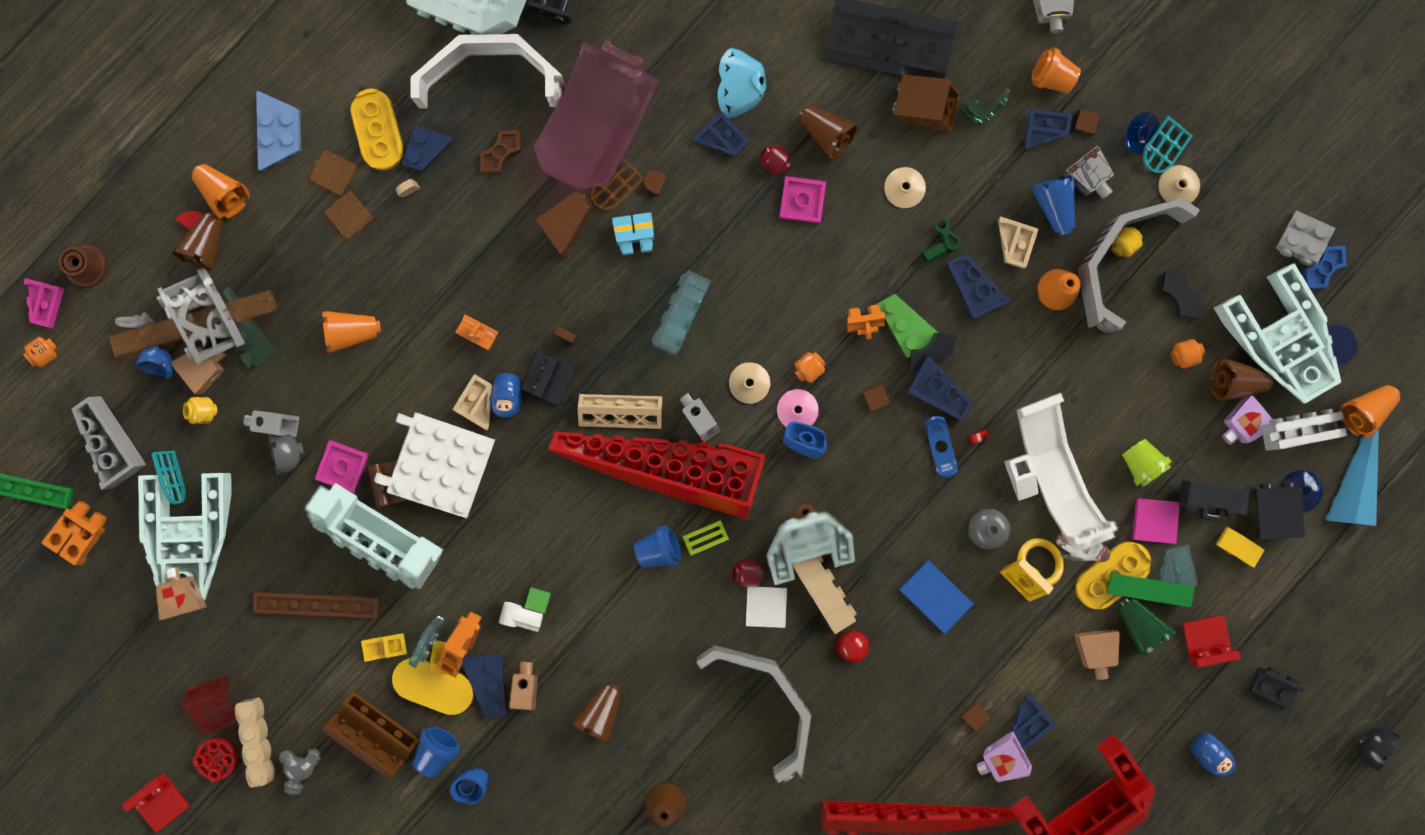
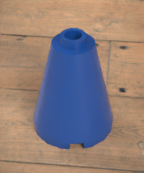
M1072 175L1064 176V180L1056 178L1032 187V191L1055 233L1059 232L1060 235L1071 233L1072 228L1075 227L1074 178Z

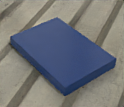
M929 560L899 589L944 634L973 605Z

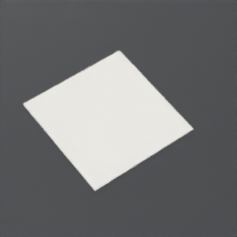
M748 587L746 626L785 628L787 588Z

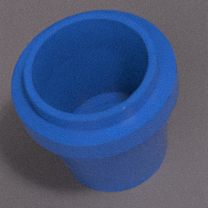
M665 525L658 527L655 532L634 543L636 558L643 569L660 566L673 567L678 565L681 559L677 538L672 529L667 528Z
M432 727L424 729L420 735V743L412 761L413 767L424 776L436 777L459 754L460 747L458 741L452 734L441 728Z

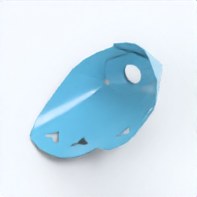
M728 49L723 55L719 66L722 81L718 88V102L721 111L728 118H732L757 106L762 100L767 84L764 66L760 62L740 50ZM726 64L730 67V69H728L727 72H726V69H727ZM760 77H763V85L759 82ZM725 88H726V90H727V92H729V94H727V95L724 97ZM725 105L731 107L730 112H728V108Z

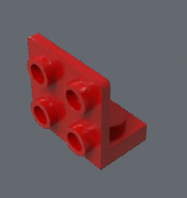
M1219 615L1182 624L1192 665L1204 667L1240 659L1239 651L1231 648L1224 616Z
M165 773L155 778L122 805L127 812L133 808L138 810L156 833L190 807L189 803Z

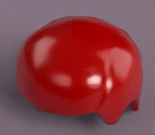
M859 631L843 632L836 640L835 650L843 660L859 662L868 654L869 642L867 637Z

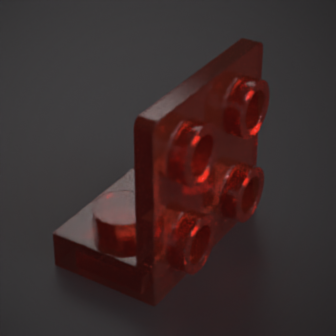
M226 676L188 688L185 691L182 706L201 735L238 723L235 716V708L227 696L229 681Z

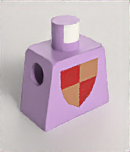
M1253 395L1245 396L1224 419V423L1229 430L1222 435V438L1229 445L1237 439L1241 443H1250L1263 435L1261 426L1270 424L1269 420H1272V418Z
M1010 732L988 746L983 755L985 761L977 764L978 771L982 776L992 772L995 780L998 782L1029 776L1032 768L1014 732Z

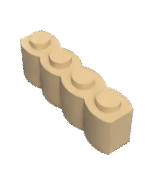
M821 556L792 564L834 634L856 622L854 616L857 613L851 604L847 606L843 598L846 596L840 586L837 588L834 586L832 580L835 578L829 568L825 570L821 565L824 561Z
M257 697L243 700L237 703L235 707V716L240 724L239 738L244 745L242 757L247 766L246 780L251 788L266 785L275 776V768L270 760L271 746L266 739L268 728L263 719L264 705L262 700Z

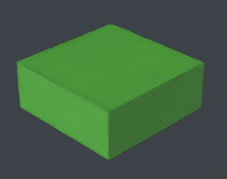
M531 587L525 608L545 614L551 593Z

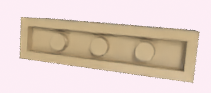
M580 394L578 401L579 427L661 429L662 396ZM583 414H592L595 418L584 420ZM611 414L616 418L614 420H607L604 416ZM627 415H633L634 417H636V419L634 421H628L624 417ZM647 416H657V421H648L645 418Z

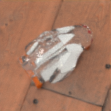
M1062 531L1056 540L1060 547L1071 553V555H1060L1067 560L1106 562L1111 555V551L1102 543L1075 553Z

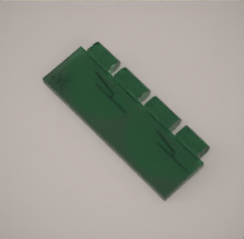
M228 286L219 293L227 308L223 311L228 310L245 342L241 346H233V349L237 354L245 351L240 356V359L248 369L253 366L258 368L278 352L232 288ZM216 306L206 307L205 310L210 314L211 311L216 309ZM221 320L217 321L216 325H219Z

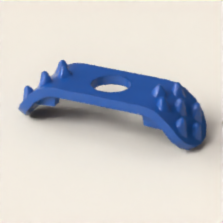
M941 416L931 417L926 420L925 427L937 474L944 478L953 476L957 473L958 468L945 418ZM940 440L945 441L948 445L947 450L943 453L935 449V444Z

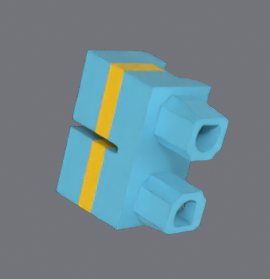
M651 212L633 215L635 233L633 232L631 215L612 218L616 242L620 246L622 255L633 254V243H640L641 252H651L653 250V240L655 239Z

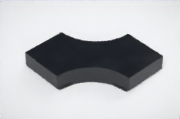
M1164 271L1160 292L1173 299L1177 307V316L1200 319L1203 298L1191 292L1186 281L1187 274Z
M934 332L931 341L921 349L911 350L907 370L917 373L927 355L934 362L943 357L953 356L956 336L954 334Z

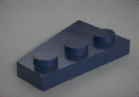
M928 355L907 390L908 393L961 421L964 420L973 404Z
M502 653L465 656L462 665L485 718L507 717Z

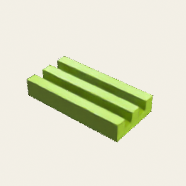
M721 520L683 536L691 556L729 540ZM717 526L720 528L718 531L689 542L691 537ZM719 534L723 535L720 539L694 550L692 549V546Z

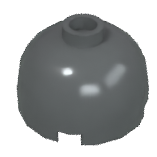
M268 434L272 460L276 463V466H274L276 474L287 473L295 469L300 462V455H304L302 443H297L295 437L291 434L284 436Z
M982 509L970 518L968 535L977 547L985 550H995L1003 546L1009 539L1011 533L1010 523L1007 517L1000 511Z

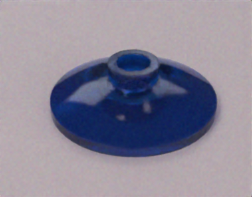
M1142 112L1136 115L1130 122L1126 138L1130 150L1134 153L1143 154L1147 143L1160 127L1159 121L1154 114ZM1158 134V136L1155 138V140L1153 141V143L1151 144V146H1153V147L1155 146V144L1157 143V140H1158V138H1159V134Z
M1294 471L1287 475L1282 482L1294 483L1295 487H1301V491L1304 487L1307 488V494L1304 495L1302 493L1303 512L1314 509L1322 499V483L1315 474L1309 471Z

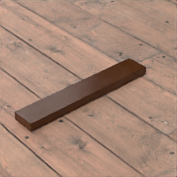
M254 592L253 613L379 618L380 597Z

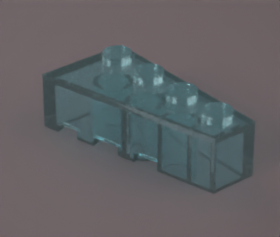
M689 270L686 275L682 273L678 282L680 287L677 293L674 292L669 301L671 306L668 312H664L660 321L662 324L659 330L655 331L651 340L655 348L677 357L711 284V280Z

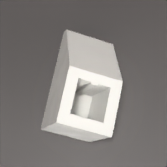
M1029 454L1004 461L1018 501L1037 495V478Z

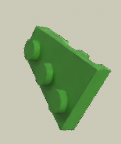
M896 294L876 304L879 305L881 313L885 312V321L906 358L910 357L911 350L921 349L931 341L934 332L938 333Z

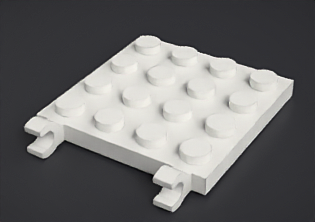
M416 412L413 418L398 413L396 421L410 426L392 477L377 473L374 481L388 486L387 493L467 518L495 440Z

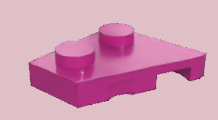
M25 278L24 285L28 286L29 296L26 299L29 306L30 323L53 328L64 288Z

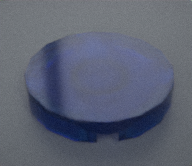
M1334 324L1327 326L1328 334L1331 335V347L1333 356H1336L1337 365L1348 363L1357 352L1358 343L1355 334L1344 325Z

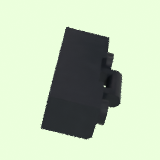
M1181 480L1178 503L1179 505L1186 506L1185 510L1199 512L1200 508L1199 518L1202 520L1222 522L1224 512L1226 517L1238 518V514L1247 515L1250 490ZM1208 507L1216 508V513L1208 512Z

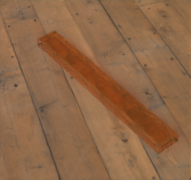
M271 290L224 303L227 309L223 310L224 312L228 310L234 323L278 311ZM216 306L188 313L186 320L199 327L207 328L208 315L216 309ZM173 318L109 336L115 357L183 338ZM213 319L212 329H216L214 323L216 325L221 323L220 319ZM183 328L187 337L192 335L193 332Z

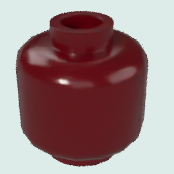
M776 144L767 145L759 157L761 166L773 175H778L781 172L785 173L791 164L789 162L790 154Z
M739 560L736 565H733L732 579L739 587H756L760 580L764 578V569L760 567L756 560Z

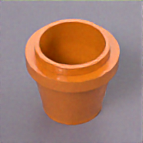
M1053 47L1050 50H1046L1036 63L1032 73L1033 85L1039 89L1044 87L1068 94L1075 86L1081 69L1064 57L1060 50Z

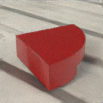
M188 211L179 215L176 220L190 230L203 214L197 211Z
M985 429L968 436V440L971 444H975L989 438V433Z

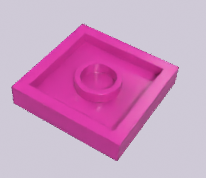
M785 176L780 218L820 224L826 182Z
M329 440L315 479L332 486L336 483L347 491L356 493L370 454Z
M1136 498L1132 539L1176 544L1179 503Z

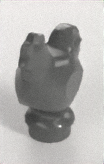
M316 748L313 750L309 749L308 755L305 758L297 757L290 750L280 753L279 761L283 764L284 774L289 779V781L284 783L285 793L301 794L304 788L301 781L312 775L318 760H321L320 751Z

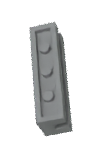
M1333 409L1320 410V415H1317L1316 412L1304 413L1303 418H1300V415L1286 417L1287 421H1283V418L1269 420L1270 424L1261 426L1265 449H1283L1347 436L1346 428L1338 429L1337 421L1344 420L1343 412H1333Z

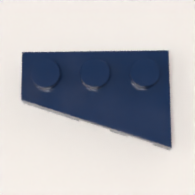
M967 254L946 263L972 319L1011 302L986 277L983 271Z

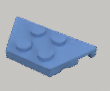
M257 91L258 170L264 172L267 170L266 168L273 164H279L286 160L287 157L301 152L300 110Z

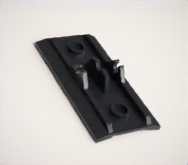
M835 0L823 59L902 76L911 75L944 79L958 22L858 0Z

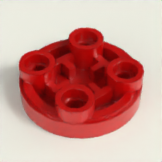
M220 737L211 738L202 743L193 758V765L199 774L212 782L222 780L231 775L238 764L237 749L229 740Z

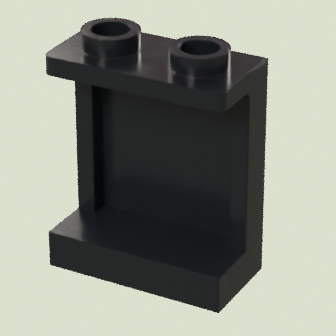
M1281 483V487L1273 488L1272 484H1259V489H1254L1258 517L1257 539L1305 537L1301 487H1295L1294 483Z

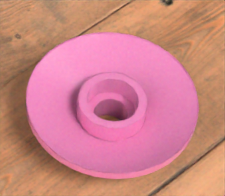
M800 389L791 390L785 393L779 400L777 415L785 427L793 421L812 425L818 416V404L809 392ZM795 406H800L802 412L799 414L795 413Z

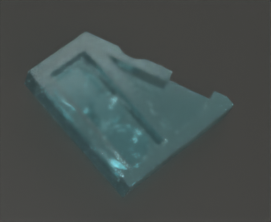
M1189 545L1166 549L1164 565L1160 572L1161 581L1192 585L1194 587L1198 586Z
M437 616L425 629L408 663L410 666L416 668L420 662L424 663L430 654L428 649L437 640V633L445 619Z

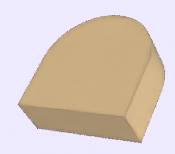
M409 179L398 185L396 192L399 197H404L419 190L420 187L417 182Z

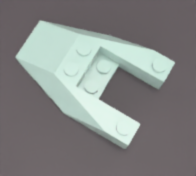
M1293 263L1267 277L1289 313L1268 327L1261 330L1241 295L1226 300L1214 307L1223 325L1249 356L1304 404L1341 383L1336 356H1333L1331 335L1328 334L1327 317Z
M231 473L202 474V516L170 517L169 501L163 495L157 475L138 476L139 539L145 548L148 564L151 565L156 587L168 582L165 570L178 567L181 579L192 576L203 599L206 600L226 534L231 500ZM163 475L165 485H167L165 476Z
M823 512L819 514L811 513L805 518L799 520L791 519L782 524L766 555L775 585L795 580L792 564L827 553L831 554L835 567L855 562L851 533Z

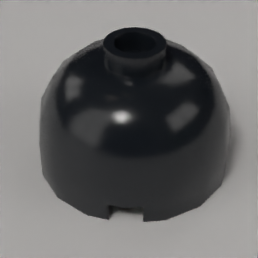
M1381 727L1373 728L1367 734L1363 732L1357 741L1360 744L1359 754L1361 759L1368 766L1379 772L1385 765L1383 760L1385 761L1392 754L1399 740V735Z

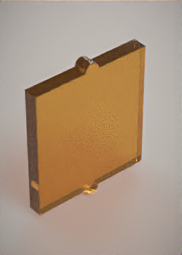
M324 150L319 161L315 163L316 167L309 180L342 196L347 185L352 182L351 178L358 166Z
M351 191L339 200L336 199L335 203L324 212L347 240L358 231H363V227L374 219Z

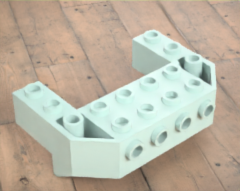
M406 0L409 6L418 10V15L429 19V16H433L436 22L445 26L447 23L453 24V29L464 33L465 30L471 31V35L503 34L517 26L526 0Z
M336 483L330 491L320 487L306 507L313 527L322 533L328 534L333 539L332 542L341 548L346 546L351 550L350 553L358 559L364 557L369 561L368 564L376 570L383 569L386 572V576L394 581L399 579L412 589L414 587L418 589L422 587L443 552V549L422 536L418 538L358 501L357 496ZM345 532H350V533H351V536L348 537V536L345 535L344 533H345ZM363 543H368L369 546H368V548H366V547L363 546L362 544H363ZM380 554H385V555H386V558L384 559V558H382V557L379 556V555H380Z

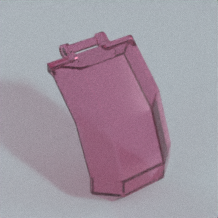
M605 40L601 49L587 42L583 43L565 90L544 130L533 145L542 172L578 191L606 186L609 183L639 128L659 82L657 78L641 71L644 62L643 58L639 56L636 58L613 46L612 42ZM619 59H621V60H623V61H625V62H627V63L633 65V67L630 66V65H628V64H626V63H624V62H622V61H620Z

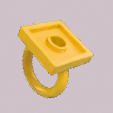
M1035 538L1025 542L1018 552L1017 561L1005 566L1000 573L1030 602L1048 595L1053 590L1052 585L1057 583L1063 574L1064 561L1059 549L1053 543L1045 539ZM1033 547H1043L1053 555L1055 571L1051 577L1044 579L1026 561V556L1030 549Z

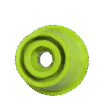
M1146 439L1140 441L1122 455L1135 479L1133 482L1136 486L1140 484L1143 487L1171 468L1169 465L1172 462L1170 458L1165 457Z

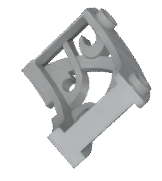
M205 267L198 269V274L163 290L161 287L157 289L160 294L157 299L161 307H167L187 345L184 350L189 360L194 358L197 365L201 361L233 346L238 347L245 344L228 310L223 311L227 308ZM198 295L201 298L202 295H207L208 298L205 301H201L196 296ZM176 296L179 298L177 302H172L170 300ZM192 301L203 307L216 306V309L208 315L207 328L199 327L186 320ZM173 308H174V309L180 308L179 314H178V318H177V316H176V314H175ZM213 319H220L221 323L219 325L214 323L216 329H212ZM183 328L193 332L189 339ZM206 337H210L213 347L199 353L195 347V342L200 340L203 342V347H205L207 343ZM232 337L224 342L216 344L215 338Z

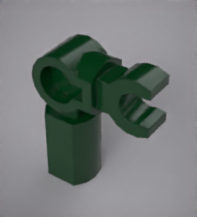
M946 218L942 221L945 228H939L937 223L933 226L934 231L942 236L941 240L943 243L939 242L921 252L926 264H930L947 254L946 252H955L960 245V238L953 231H950V223Z

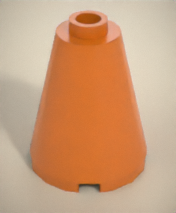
M206 164L196 166L192 172V180L213 213L219 219H222L224 216L231 218L245 207L244 200L246 197L249 199L250 194L244 184Z
M1050 270L1040 278L1037 285L1038 297L1046 307L1052 310L1066 309L1077 300L1080 280L1075 274L1066 270Z
M331 311L322 312V316L327 317L324 318L323 323L326 346H331L327 347V353L377 338V333H381L380 320L375 321L373 316Z
M1385 385L1347 401L1339 409V412H1343L1344 420L1342 422L1353 434L1357 436L1362 434L1365 436L1364 438H1370L1378 431L1399 403L1400 393L1395 387Z

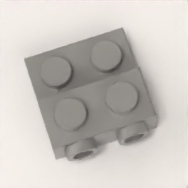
M1295 211L1275 249L1280 250L1279 252L1284 256H1293L1299 259V262L1306 266H1315L1319 262L1336 228L1299 211Z

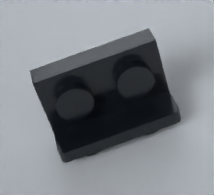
M1259 667L1249 690L1290 709L1297 692H1303L1304 690L1303 687L1298 685L1299 681L1289 676L1284 679L1279 676V671L1268 667L1267 670Z

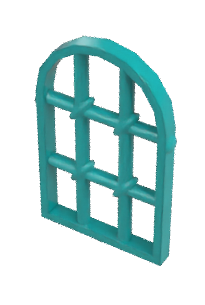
M1167 116L1144 149V165L1154 173H1162L1169 170L1192 138V135ZM1167 121H1170L1172 126L1164 134L1161 130ZM1176 126L1181 132L1173 141L1169 138V134ZM1184 133L1188 138L1180 147L1178 140ZM1160 134L1162 140L1155 149L1151 144ZM1167 140L1171 143L1170 148L1163 155L1159 152V149ZM1175 146L1179 151L1170 161L1167 158ZM1150 148L1152 155L1147 160V151ZM1157 154L1161 157V161L1153 169L1149 163ZM1166 161L1169 165L1165 169L1159 171L1158 169L1160 168L1162 163Z
M175 451L151 453L163 495L171 504L182 503L185 499L186 490ZM164 454L166 455L167 462L169 465V467L167 468L165 466L162 456ZM169 454H171V458H172L174 467H173V465H172V463H171ZM157 455H159L162 468H160ZM174 470L176 471L178 482L176 481ZM167 471L171 472V476L174 483L172 485L169 481ZM162 472L164 473L167 485H165ZM172 488L176 490L179 501H175Z

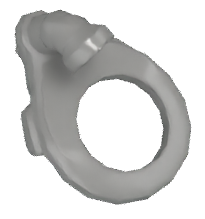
M145 312L142 313L141 317L135 315L134 317H118L115 319V324L120 327H146L145 330L141 329V338L148 336L155 326L153 319Z

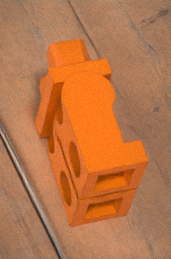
M78 501L72 509H66L63 516H61L42 541L43 545L55 553H60L59 555L74 566L85 563L89 551L96 544L100 535L104 533L105 529L102 527L107 517L98 512H95L90 519L85 515L91 507L82 501Z
M470 612L467 618L463 616L460 618L456 629L443 647L437 669L456 678L468 649L471 650L480 629V625H478L481 620L480 616Z

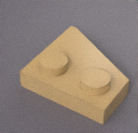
M1000 217L998 224L1004 262L1025 269L1038 228Z
M474 374L452 410L487 430L489 428L492 384Z

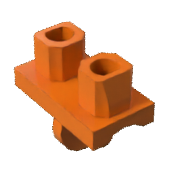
M879 305L869 306L867 308L868 315L861 316L859 308L849 309L847 318L848 332L857 331L858 335L865 334L866 339L870 340L872 339L871 333L879 332V327H885V312L881 313Z
M464 315L455 333L490 350L499 332Z

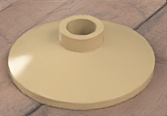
M1177 165L1163 172L1159 179L1158 189L1165 202L1183 198L1191 203L1199 194L1200 181L1192 169ZM1179 181L1184 182V188L1179 186Z
M908 167L892 171L884 185L887 199L891 204L899 208H911L917 205L924 197L926 189L922 175ZM908 183L910 188L908 190L903 189L902 184Z
M743 363L737 366L731 373L729 388L732 395L738 401L753 404L761 401L767 395L770 388V378L767 371L759 364ZM752 379L754 381L753 386H747L746 380Z

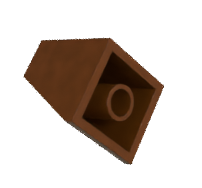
M903 75L902 80L898 83L897 101L893 104V115L901 122L952 133L961 94L950 79Z
M575 191L536 219L564 260L568 258L593 215L590 210L593 208L584 193L580 195L578 191Z

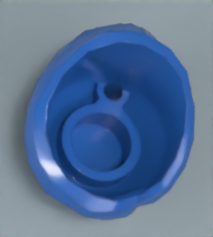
M154 345L142 349L136 362L139 370L165 378L172 377L174 373V367L171 363L174 359L167 351Z
M474 768L459 774L450 785L449 792L453 800L459 803L465 802L468 805L481 801L487 791L488 773L483 769Z

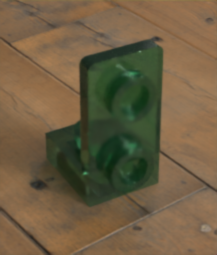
M1007 88L987 111L983 110L984 107L979 101L972 100L971 98L965 103L962 110L977 124L981 125L983 121L988 123L996 114L994 109L997 106L1002 108L1010 99L1007 95L1011 90Z

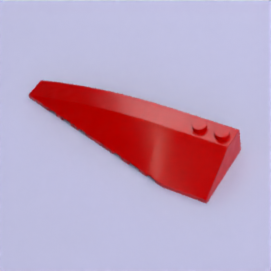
M555 432L548 448L550 452L628 483L745 519L748 518L766 455L728 444H718V447L709 446L705 442L689 444L687 441H679L675 443L664 439L636 437L633 439H623V436L607 438L602 437V435L583 436L582 433Z
M822 801L821 828L827 834H838V831L847 832L848 835H859V832H950L1017 822L1011 810L1002 807Z

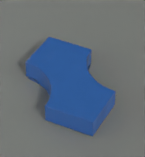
M1345 246L1326 247L1315 266L1303 269V279L1309 289L1328 288L1332 273L1338 268L1347 266Z

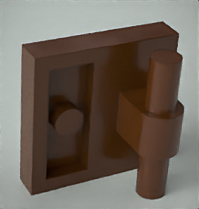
M397 460L368 467L377 508L409 501V499L387 493L388 486L374 481L377 473L392 477Z

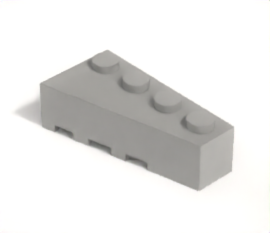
M101 396L87 397L72 408L80 433L84 435L87 443L85 445L86 450L91 454L94 465H92L95 473H98L101 481L99 483L101 490L115 488L146 466V463Z

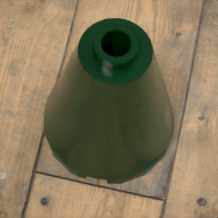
M1128 597L1118 604L1121 607L1118 612L1141 657L1156 649L1165 639H1169L1176 633L1173 628L1137 599L1133 598L1130 600Z

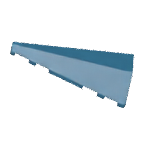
M1379 429L1372 437L1366 439L1363 436L1360 439L1357 452L1352 456L1340 483L1341 487L1337 496L1333 498V505L1329 513L1326 514L1325 520L1376 526Z

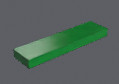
M0 473L1 496L70 509L74 493L73 488Z
M1110 572L1106 593L1191 607L1195 587Z

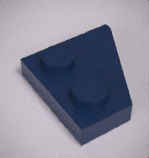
M1030 109L1023 149H1029L1069 135L1072 114Z
M722 111L693 138L697 143L735 157L750 143Z
M414 126L402 165L424 172L430 166V163L441 155L448 144H452L454 139Z
M1027 693L1009 733L1014 732L1023 751H1025L1051 730L1055 724L1032 695Z

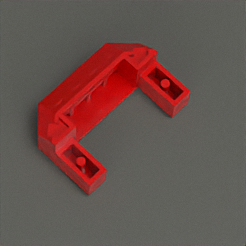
M1113 734L1096 746L1114 776L1048 823H1046L1027 796L1009 809L1027 835H1126L1147 820L1155 795V788L1144 777L1127 748Z

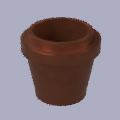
M80 245L67 248L59 257L60 269L77 285L85 287L94 286L100 283L106 276L108 270L107 258L96 247ZM79 259L78 266H75L76 260Z

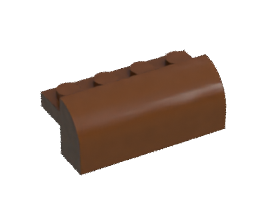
M354 691L342 702L336 714L322 729L324 733L389 780L401 769L420 742L419 738Z

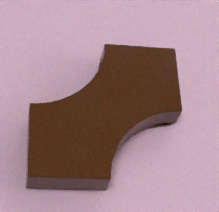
M520 130L499 131L496 143L490 149L479 152L481 174L502 173V167L506 159L514 153L521 152Z

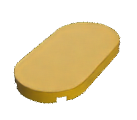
M376 89L363 90L356 95L354 102L352 101L351 115L363 159L372 168L388 170L395 167L403 156V144L393 105L383 92Z
M1134 542L1118 544L1078 577L1076 582L1078 599L1082 604L1092 609H1105L1111 606L1122 596L1106 593L1110 572L1146 578L1149 574L1151 563L1149 552L1142 545Z
M417 657L406 659L395 668L392 676L393 687L401 697L447 715L462 713L473 701V688L469 679L461 673H458L456 678L448 674H436L429 671V661Z

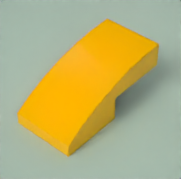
M1229 527L1225 528L1216 543L1221 549L1253 568L1265 551Z
M403 633L361 641L365 662L407 654Z

